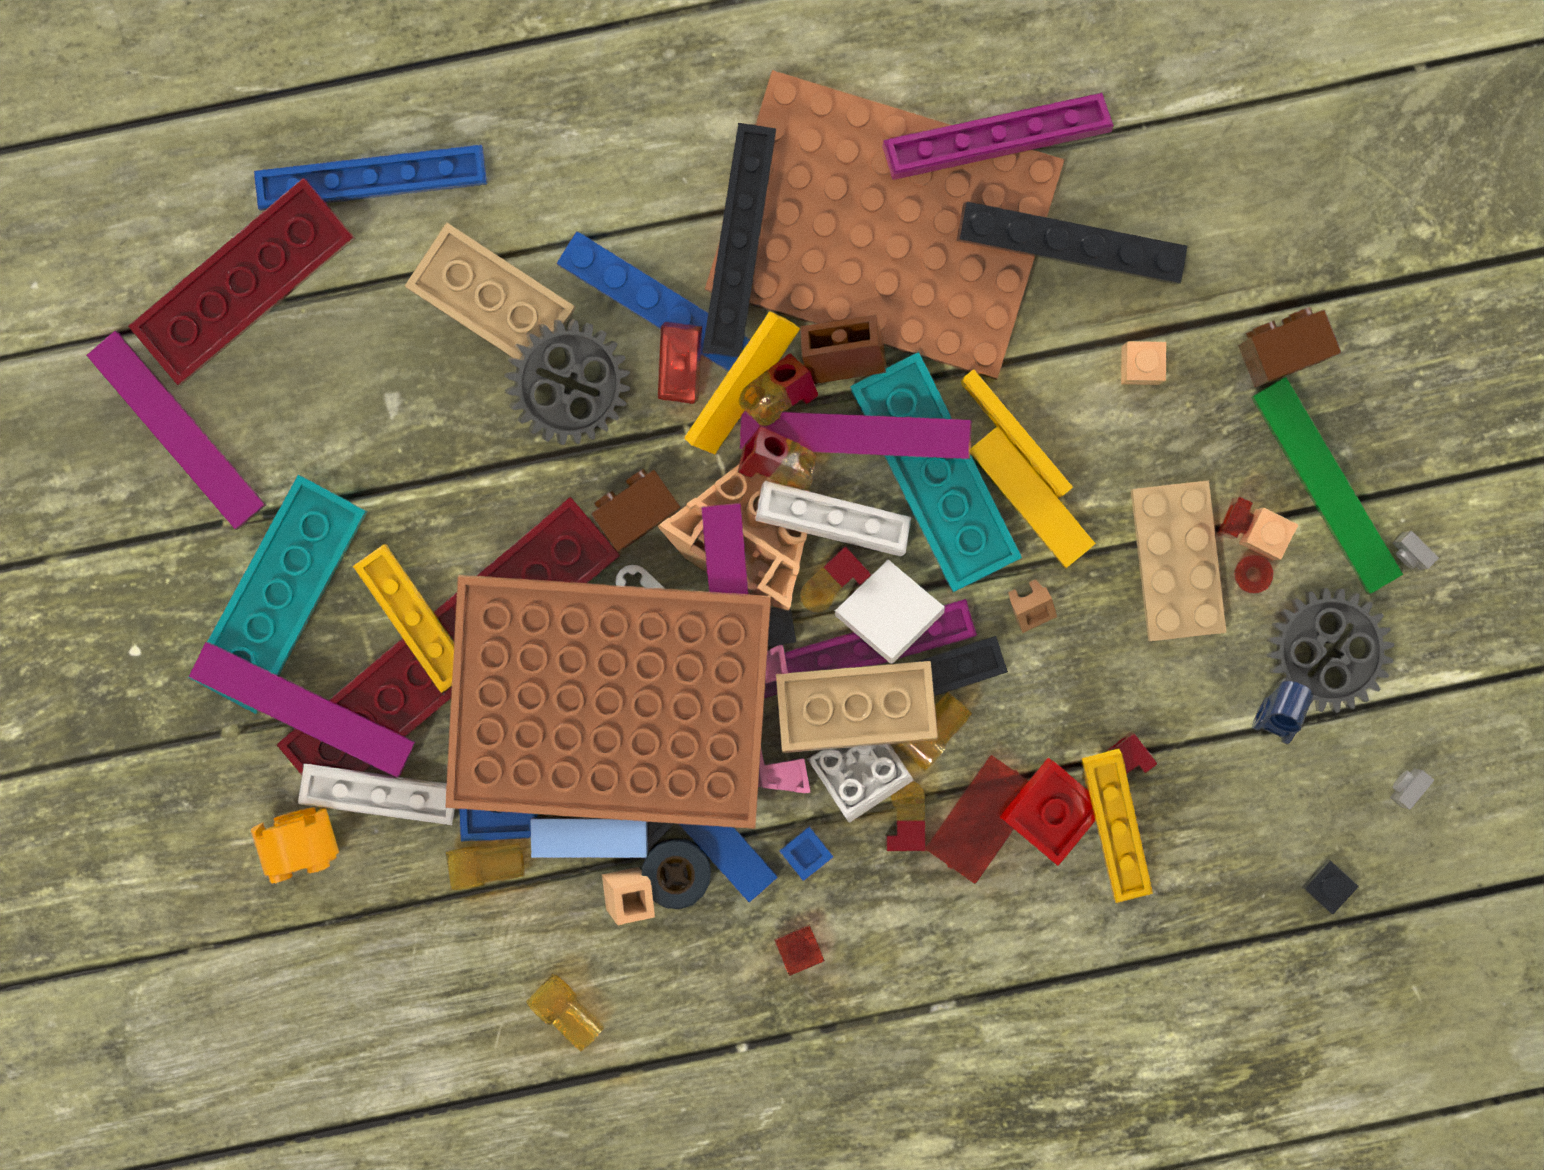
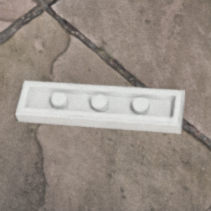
M765 481L761 486L755 521L902 557L906 553L911 517Z
M304 764L298 798V804L447 825H452L455 808H445L447 783L404 777L397 778L390 775Z

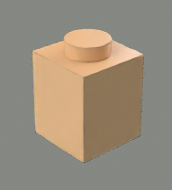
M1127 341L1122 346L1121 384L1160 385L1166 381V342Z
M1266 508L1256 509L1239 544L1272 561L1281 560L1298 524Z
M639 867L602 874L606 911L617 925L655 917L651 881L647 876H642V870Z

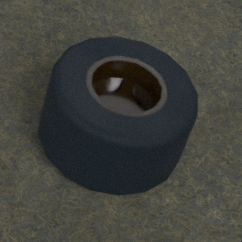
M671 838L658 843L650 850L642 865V876H647L651 881L652 896L655 903L668 909H683L694 905L704 896L710 884L711 866L707 855L697 844L687 839Z

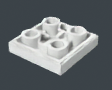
M887 560L835 610V616L888 662L893 664L944 613L945 607L891 561Z
M890 744L824 749L808 758V761L849 823L913 781V778Z

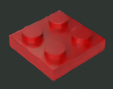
M1050 758L1046 759L1000 816L1004 822L1057 866L1061 864L1096 821L1089 791Z

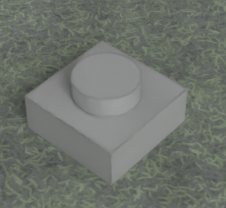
M1413 531L1402 532L1392 542L1399 549L1396 555L1410 569L1415 567L1419 570L1429 569L1439 559Z
M1413 768L1411 772L1406 770L1394 782L1392 788L1395 789V792L1390 798L1400 807L1411 810L1433 783L1434 779L1420 769Z

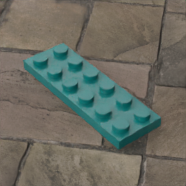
M919 352L886 368V373L872 375L850 386L864 416L952 419ZM884 455L952 592L1022 558L971 455L970 459Z
M297 475L207 642L279 676L368 511L307 478ZM192 679L254 714L259 713L258 710Z

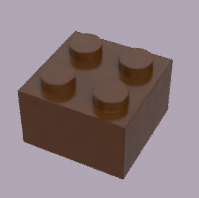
M1308 307L1282 319V326L1277 327L1275 321H1271L1246 333L1248 340L1238 346L1255 388L1326 361L1341 353L1325 309L1313 313L1311 307Z

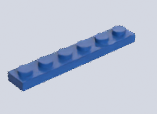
M576 231L557 261L559 267L724 370L730 371L738 358L702 352L708 318L706 311ZM744 336L742 351L750 341L746 336Z

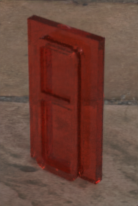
M990 754L925 849L946 863L948 868L956 870L976 884L1014 830L1000 816L1028 783V780L1019 775L1017 770H1012Z

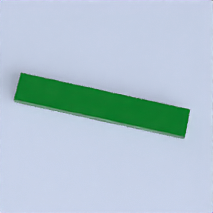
M1287 377L1252 396L1251 398L1366 593L1372 594L1402 576V571Z

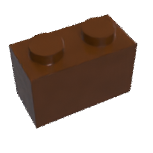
M876 314L800 326L802 358L805 367L811 373L814 384L886 373L884 341Z
M645 469L640 470L625 481L629 486L617 496L611 491L594 503L597 510L592 512L591 515L619 553L682 509L655 470L649 473Z

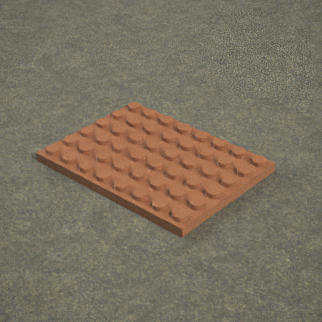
M772 70L755 124L776 128V137L749 304L812 324L876 314L884 346L913 355L919 352L923 358L969 372L974 369L978 375L997 380L1035 257L956 241L963 203L967 201L1047 217L1064 159L1035 150H1028L893 180L882 148L883 140L950 126V124ZM718 248L705 287V291L712 293Z
M459 575L445 808L755 829L771 596Z

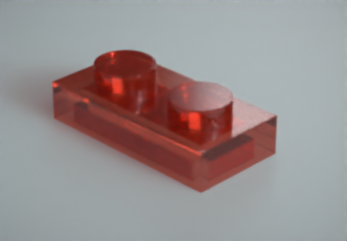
M664 322L661 325L658 399L695 404L698 401L702 326Z

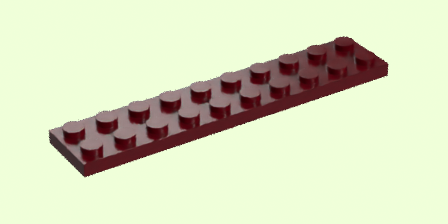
M569 497L477 576L588 584L621 555L572 497ZM457 593L434 611V614L453 641L455 639ZM402 638L334 695L330 701L406 737L451 699L452 686L441 693ZM296 728L276 744L301 775L303 774L304 764L365 772L372 766Z

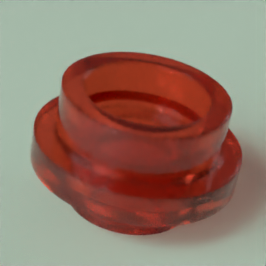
M1258 555L1246 556L1236 565L1234 578L1239 588L1247 593H1260L1266 590L1272 583L1273 568L1264 557ZM1251 567L1257 568L1260 574L1255 582L1247 578V571Z

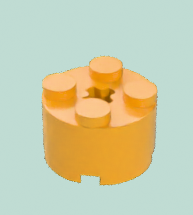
M310 807L283 814L274 818V826L265 829L264 823H260L251 829L265 876H269L270 883L288 880L293 877L292 872L305 868L308 873L327 869L330 867L329 861L336 859V855L339 853L327 809L323 807L317 812L315 807Z

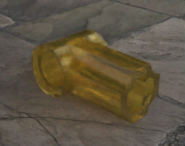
M949 692L935 705L937 740L896 744V747L923 771H926L947 748L946 743L972 715Z
M520 843L484 849L475 846L445 852L451 890L474 888L485 885V882L525 876L524 858Z
M552 973L526 1000V1003L542 1021L548 1025L553 1024L582 1052L596 1039L605 1026L576 999L577 995L572 988L558 975Z

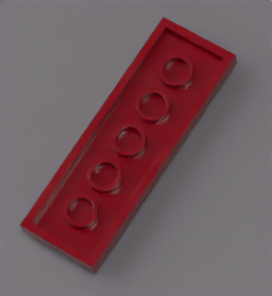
M303 178L128 325V327L173 381L181 386L356 238L307 179Z

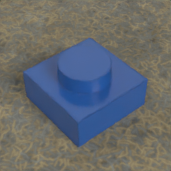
M810 826L779 850L803 881L833 858V855Z

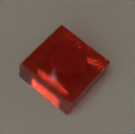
M1241 497L1233 498L1217 533L1229 539L1238 538L1239 533L1245 535L1254 518V514L1249 512L1253 503Z
M810 924L774 939L789 976L825 961Z

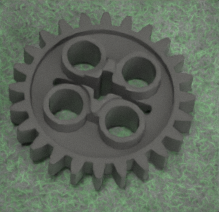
M574 319L570 320L567 329H565L561 320H555L554 331H550L546 325L541 324V336L539 338L530 332L526 334L530 342L528 347L516 344L515 347L522 354L520 359H508L512 365L517 367L516 372L505 373L504 376L515 381L514 386L505 389L506 394L517 396V399L509 407L512 410L523 409L517 420L522 424L532 420L528 430L532 434H536L543 428L542 439L549 442L554 433H556L557 442L561 445L565 444L568 435L571 436L575 444H580L581 433L583 432L588 438L594 440V428L596 426L607 432L609 429L605 419L607 417L615 420L619 419V416L613 410L614 406H626L627 404L618 397L619 392L630 391L629 386L620 383V379L628 376L630 371L618 368V365L626 357L621 354L612 355V352L618 345L615 341L603 344L607 334L605 331L600 330L592 336V324L586 323L581 331H579L578 321ZM556 347H562L565 352L564 362L559 367H551L548 361L549 353ZM597 361L600 365V374L596 379L587 381L584 377V368L589 362ZM537 368H543L563 377L570 376L572 380L597 389L599 394L592 396L572 387L565 388L564 385L554 380L537 375L536 370ZM548 383L552 391L549 400L544 403H537L534 397L536 388L540 384ZM584 397L587 404L585 412L580 416H572L570 404L575 398Z
M1328 588L1321 589L1319 599H1317L1312 591L1305 592L1306 604L1298 598L1292 599L1295 611L1291 612L1281 609L1280 613L1286 621L1284 624L1272 623L1271 625L1280 633L1278 637L1267 638L1268 642L1277 645L1276 651L1266 654L1268 658L1278 660V664L1270 669V673L1283 674V677L1277 683L1278 687L1284 681H1293L1308 687L1313 693L1311 703L1315 700L1316 711L1323 712L1327 702H1329L1332 712L1338 713L1342 701L1348 709H1355L1354 697H1357L1362 702H1368L1369 698L1366 689L1377 692L1381 690L1375 681L1376 677H1389V674L1381 669L1382 664L1393 663L1394 659L1385 656L1384 650L1394 647V643L1383 642L1382 636L1388 634L1391 629L1388 627H1378L1377 623L1381 621L1384 615L1382 613L1369 614L1373 605L1372 602H1365L1358 606L1360 595L1358 593H1353L1345 600L1344 589H1337L1333 598H1331ZM1327 612L1332 614L1336 620V627L1330 634L1324 633L1319 625L1321 616ZM1351 623L1353 625L1352 630L1334 646L1333 650L1337 654L1336 657L1324 658L1312 677H1308L1307 673L1311 667L1316 665L1327 652L1326 648L1323 647L1324 644L1335 643L1345 630L1346 625ZM1356 637L1362 639L1365 644V652L1358 659L1354 658L1349 651V644ZM1301 642L1307 643L1312 651L1310 659L1303 664L1298 662L1294 654L1296 646ZM1334 666L1339 670L1341 680L1336 687L1330 688L1325 683L1324 675L1330 667Z

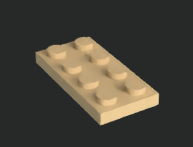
M447 222L405 284V287L504 353L520 359L522 354L515 346L516 344L525 347L530 345L526 335L528 332L539 338L541 336V324L546 325L550 331H554L555 320H561L563 325H565L576 309L574 305Z
M1209 480L1131 489L1148 641L1227 633Z
M931 661L776 674L783 753L938 739Z

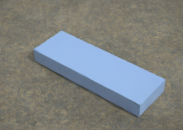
M533 817L531 819V858H647L648 821L589 817Z

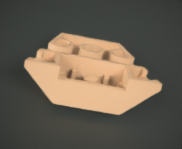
M738 464L704 493L692 499L671 518H667L659 524L658 528L682 556L707 572L701 507L741 503L749 595L771 596L770 606L789 611L807 533L755 521L761 486L765 481L804 491L808 490L777 470L770 478L755 473L752 478L738 473Z

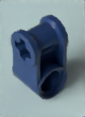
M1282 682L1259 706L1252 723V728L1257 731L1262 728L1281 737V741L1288 745L1294 736L1301 731L1313 698L1312 691L1297 682Z

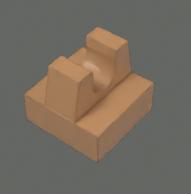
M1036 579L1029 582L1032 593L1023 598L1019 597L1015 589L1008 592L1016 622L1022 633L1057 617L1052 597L1047 588H1043Z

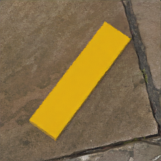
M770 311L684 439L692 446L715 455L769 376L767 370L780 360L800 328L793 322Z
M973 369L963 377L961 385L992 422L1001 429L1057 497H1061L1072 489L1073 486L977 372Z
M998 426L970 449L971 457L1064 568L1069 567L1096 544Z
M384 544L356 563L353 568L439 691L443 693L452 686L454 641L388 546Z
M1116 749L1081 758L1114 901L1119 903L1153 894L1121 751Z

